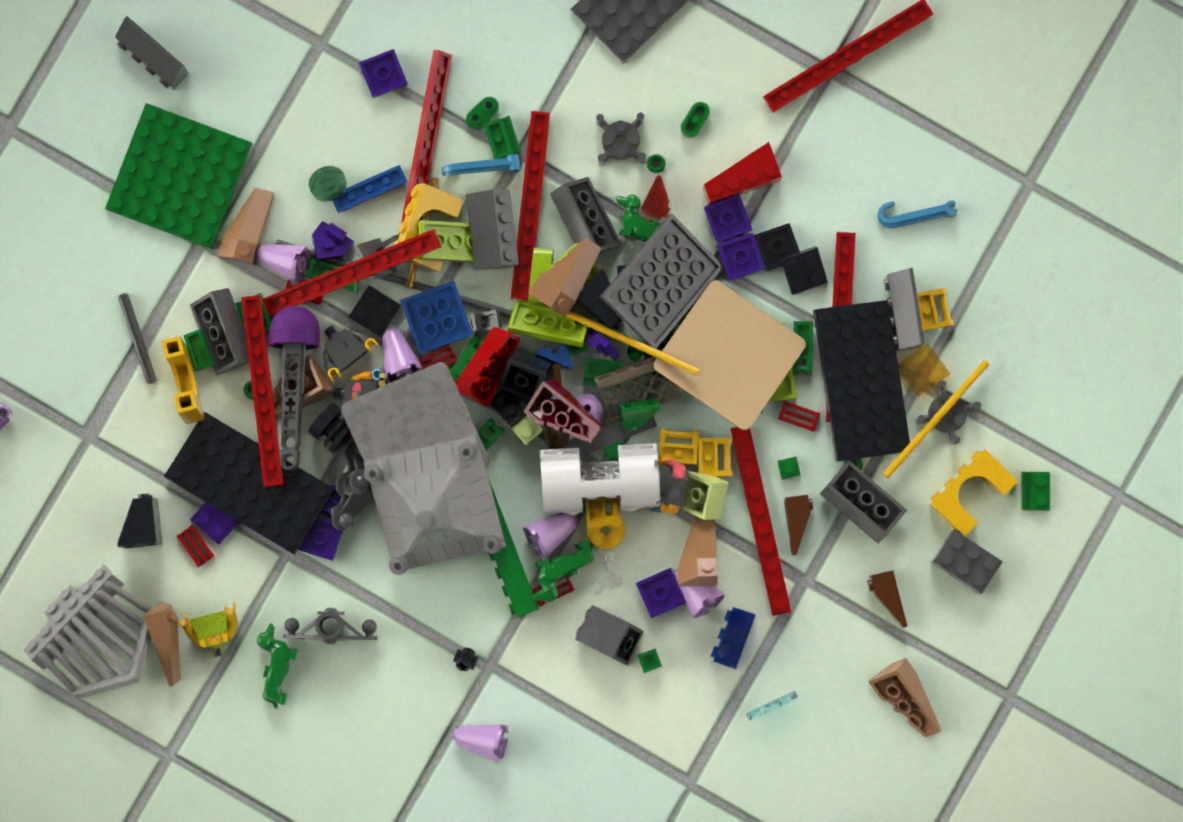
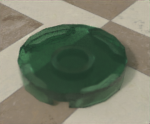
M324 166L317 169L309 179L311 194L317 200L323 202L333 201L337 196L340 197L347 186L344 173L334 166Z

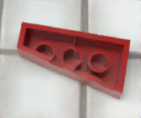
M767 142L703 185L709 205L781 181L782 175L770 142Z
M493 326L455 382L459 394L474 403L489 408L500 385L507 362L521 339L511 332Z

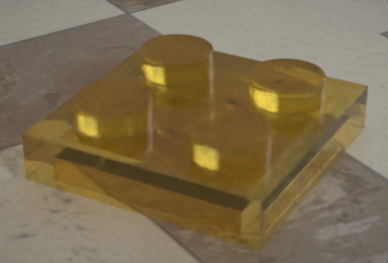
M928 343L898 364L899 371L918 397L950 375Z

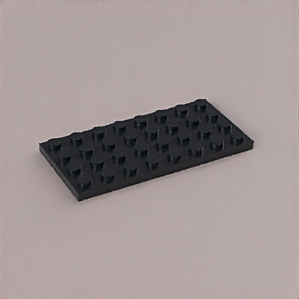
M888 300L813 310L835 461L901 453L909 445L910 438Z
M204 411L205 420L197 422L165 473L164 478L295 555L323 511L322 509L334 493L335 488L299 467L293 471L282 467L284 485L264 487L259 443ZM286 460V465L291 467L293 464Z

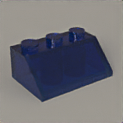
M735 607L727 610L724 618L727 623L725 628H721L717 639H720L718 647H713L710 656L713 657L712 662L736 670L756 614Z

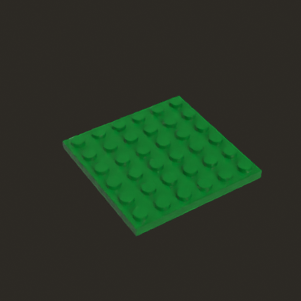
M145 103L105 209L213 249L253 143Z

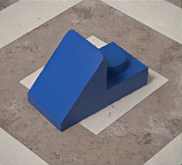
M561 343L557 354L554 353V349L545 345L544 348H538L537 355L572 371L573 364L565 344Z

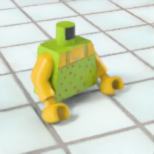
M233 602V608H228L227 603H225L224 611L190 619L191 622H189L188 614L184 613L186 619L180 620L179 616H177V621L194 644L202 648L211 647L213 658L223 656L222 644L230 642L238 626L235 612L236 603Z

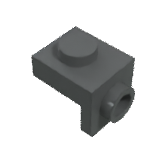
M500 309L482 313H471L470 323L473 331L484 333L491 331L493 326L501 329Z

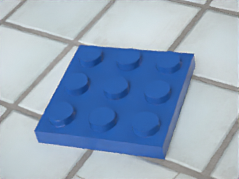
M455 281L400 300L419 354L474 335Z

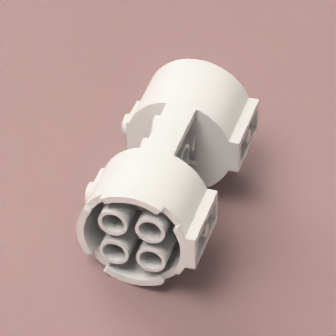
M656 443L618 445V461L580 463L579 448L540 450L544 513L563 512L569 515H577L583 512L582 497L596 499L598 496L615 498L617 495H620L621 510L628 512L641 509V507L660 506Z

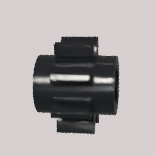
M465 647L462 651L457 649L453 662H456V667L461 671H468L469 668L474 670L478 657L475 656L476 653L473 649Z

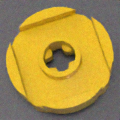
M606 511V516L612 515L611 511ZM623 521L619 527L608 525V528H611L612 531L608 532L607 536L600 532V529L604 526L587 527L588 539L599 549L608 550L615 548L621 543L625 535Z

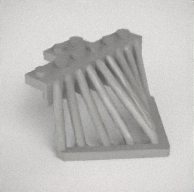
M105 565L96 570L94 575L87 583L82 585L79 591L69 585L67 589L61 592L55 602L50 604L44 612L50 622L41 629L40 633L24 649L31 661L43 670L48 668L77 699L138 683L151 640L145 620L118 602L113 596L118 594L145 613L152 608L122 589L125 584L115 577ZM106 604L111 605L142 628L140 636L104 606ZM97 613H100L138 644L136 652L105 626L96 616ZM89 622L133 661L131 668L87 625ZM82 632L125 675L120 676L81 638L79 633ZM73 640L110 679L105 680L73 648L70 642ZM65 650L96 683L91 684L63 655L62 651ZM55 658L82 685L81 687H76L53 663Z

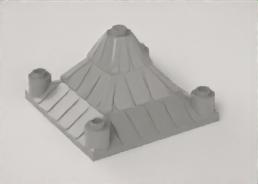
M477 435L364 462V477L370 482L391 558L389 568L392 573L402 575L407 569L481 552L494 554L501 548L506 547Z

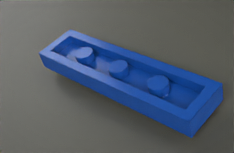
M397 165L332 194L330 197L339 214L408 182L401 166Z

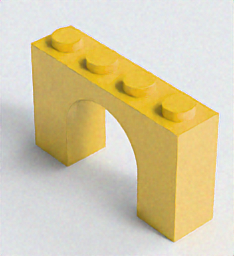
M425 183L416 184L411 192V202L405 210V220L399 228V238L395 241L394 245L418 235V221L427 211H433L450 219L458 218L464 200ZM420 256L407 261L431 272H439L443 261L420 260Z
M181 336L162 340L165 359L172 369L178 394L174 395L178 414L186 425L205 420L187 345Z
M986 449L982 452L976 451L971 457L973 461L968 466L964 464L957 471L959 475L955 479L951 477L944 484L946 488L941 493L937 491L930 498L933 501L930 506L953 529L964 536L978 522L960 504L958 493L962 483L969 478H981L987 481L1001 496H1004L1018 482Z

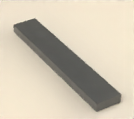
M652 416L642 427H637V430L626 431V429H622L619 420L603 426L592 443L575 437L570 439L569 443L560 449L579 448V456H583L612 443L657 427L654 416Z

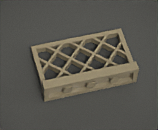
M656 357L645 359L594 378L610 423L620 419L619 414L611 416L610 413L612 405L619 404V402L615 401L619 392L628 395L625 403L629 402L631 397L643 401L649 391L658 394L656 399L660 404L682 397L676 384L669 382V379L665 380L657 376L658 372L654 369ZM644 375L652 377L648 386L639 383ZM655 379L664 382L660 392L651 388ZM624 382L634 383L630 393L621 389ZM667 384L675 388L676 394L670 396L663 394ZM637 385L646 389L642 398L633 395ZM612 388L616 392L613 398L610 399L604 396L603 390Z

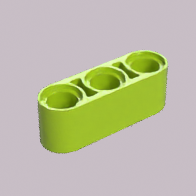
M534 248L529 290L543 272L546 273L553 264L554 249ZM529 293V302L544 304Z

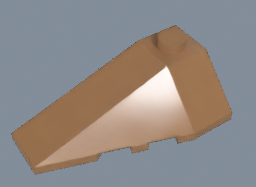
M254 188L222 237L218 257L255 266L256 250L260 247L274 192Z
M584 238L563 259L555 262L551 269L546 273L543 272L528 293L566 317L576 302L601 247Z
M311 355L305 357L302 408L333 393L327 375ZM296 362L295 364H293L290 367V370L295 371L298 367V363ZM282 377L278 381L277 386L272 390L276 419L282 417ZM296 380L290 381L288 385L290 390L296 389ZM292 400V403H289L290 407L296 405V402Z
M694 516L678 565V587L717 586L718 569L715 520H703Z
M158 602L143 617L169 687H172L181 679L177 615L171 604Z
M906 658L891 663L868 681L877 695L883 701L887 700L894 706L893 710L897 713L900 711L906 716L908 722L922 735L928 737L941 731V727L919 677Z

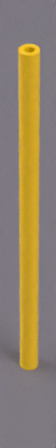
M571 310L566 316L696 376L700 373L701 369Z
M986 360L982 361L885 470L883 475L887 479L890 478L990 365Z

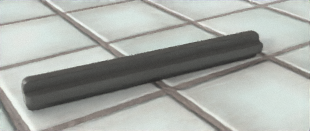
M127 293L120 294L118 299L144 377L148 384H152L157 381L129 295Z

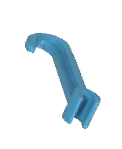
M519 154L508 155L506 158L449 164L442 168L441 174L443 176L502 170L517 172L521 169Z
M952 200L944 205L886 217L884 211L895 205V202L891 201L879 208L878 220L883 227L891 229L945 216L954 217L958 209L949 210L950 207H955L956 204Z

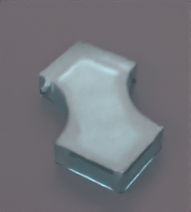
M792 691L749 711L746 716L748 720L761 716L798 698L797 693Z

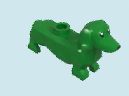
M631 194L628 197L616 196L617 203L626 208L622 216L624 229H621L618 235L628 239L630 234H632L634 238L646 242L659 227L660 223L652 219L648 222L640 217L641 201L636 195Z
M588 539L574 545L575 548L579 549L574 554L560 556L552 559L550 562L546 558L535 563V566L540 568L538 581L542 590L533 595V601L543 600L545 603L555 601L558 596L557 580L565 575L569 578L578 574L577 569L588 565L594 560L593 544H589Z
M270 623L266 631L258 635L257 644L260 648L271 654L270 666H265L263 677H266L263 699L272 703L273 707L277 709L278 704H285L287 694L282 693L280 695V686L289 671V660H296L298 650H290L285 642L274 639L275 627Z

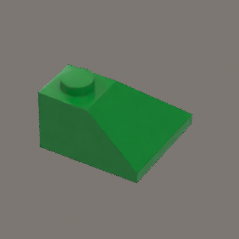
M657 399L619 403L618 408L622 429L635 431L637 427H642L661 408V404Z

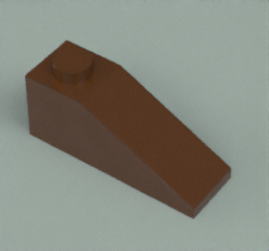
M808 495L784 498L791 556L797 555L810 516V510H813L812 499H808Z
M891 570L869 576L870 580H867L869 591H873V595L902 628L908 627L894 571Z

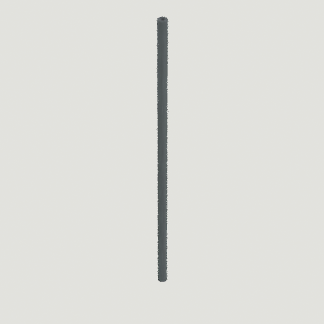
M279 239L276 241V245H295ZM311 250V258L316 259L315 250ZM341 258L324 259L325 262L338 266L351 263V261ZM393 274L380 277V279L405 286L407 280ZM416 281L413 284V289L423 292L435 288ZM460 295L462 303L485 311L500 309L501 316L511 318L513 312L511 310Z

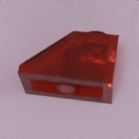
M657 175L640 209V212L659 221L663 217L666 218L671 210L668 207L670 201L660 175Z

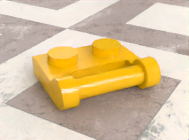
M947 288L917 293L923 332L954 326L946 294H948ZM934 296H939L944 321L939 322Z
M660 428L659 455L669 454L671 459L681 464L696 465L699 430L687 432ZM665 439H691L692 445L665 443Z
M698 438L699 473L715 477H733V471H731V444H733V438ZM718 444H723L724 471H718Z
M617 495L615 498L599 496L596 499H587L585 497L588 528L608 525L619 527L622 524V518L619 513L620 495ZM606 503L611 504L612 515L606 516Z

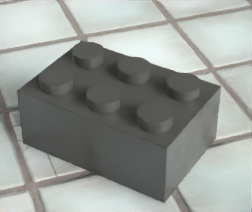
M954 529L951 530L930 563L977 594H982L1003 561Z

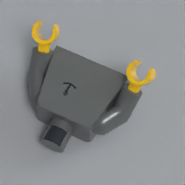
M333 325L327 328L324 333L330 341L324 345L326 349L323 352L324 366L328 371L331 381L334 382L333 377L335 375H339L341 378L342 375L340 373H343L369 351L373 353L374 351L371 347L373 345L379 346V344L365 333L354 329L349 331L343 329L338 333Z

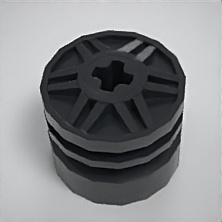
M334 402L320 413L307 431L317 441L326 436L323 446L326 448L331 444L329 451L332 454L342 448L352 437L345 418L340 419L342 415L341 408Z

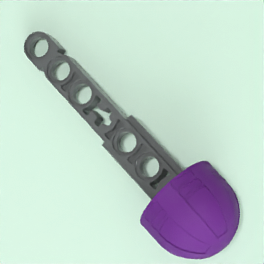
M289 306L280 310L271 322L269 346L283 349L281 395H283L281 447L283 450H280V464L284 469L290 471L297 469L300 464V451L298 450L301 445L306 350L319 348L320 327L317 318L312 312L300 306ZM292 361H297L298 363L295 371L289 369ZM292 380L297 382V387L294 390H290L288 386ZM292 400L296 402V405H293L292 407L289 406V403H292ZM290 418H294L296 424L290 429L287 426V422ZM293 437L295 444L289 448L286 442L288 438ZM292 456L294 458V464L291 467H288L286 465V459Z

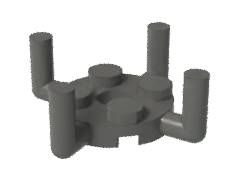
M638 113L637 118L632 124L619 120L609 125L604 120L602 114L596 116V123L604 130L602 145L605 152L598 155V163L600 165L605 164L610 157L614 159H627L633 156L639 163L645 162L646 154L638 151L640 136L637 128L644 122L643 113ZM618 136H624L626 143L618 145L615 139Z
M941 380L937 383L939 397L932 401L927 415H919L916 418L917 424L929 422L952 396L951 394H946V381ZM959 399L950 409L953 413L950 419L943 417L934 428L940 432L948 433L951 444L957 445L961 439L956 435V431L965 423L967 413L980 409L981 403L977 401L974 404L965 405Z

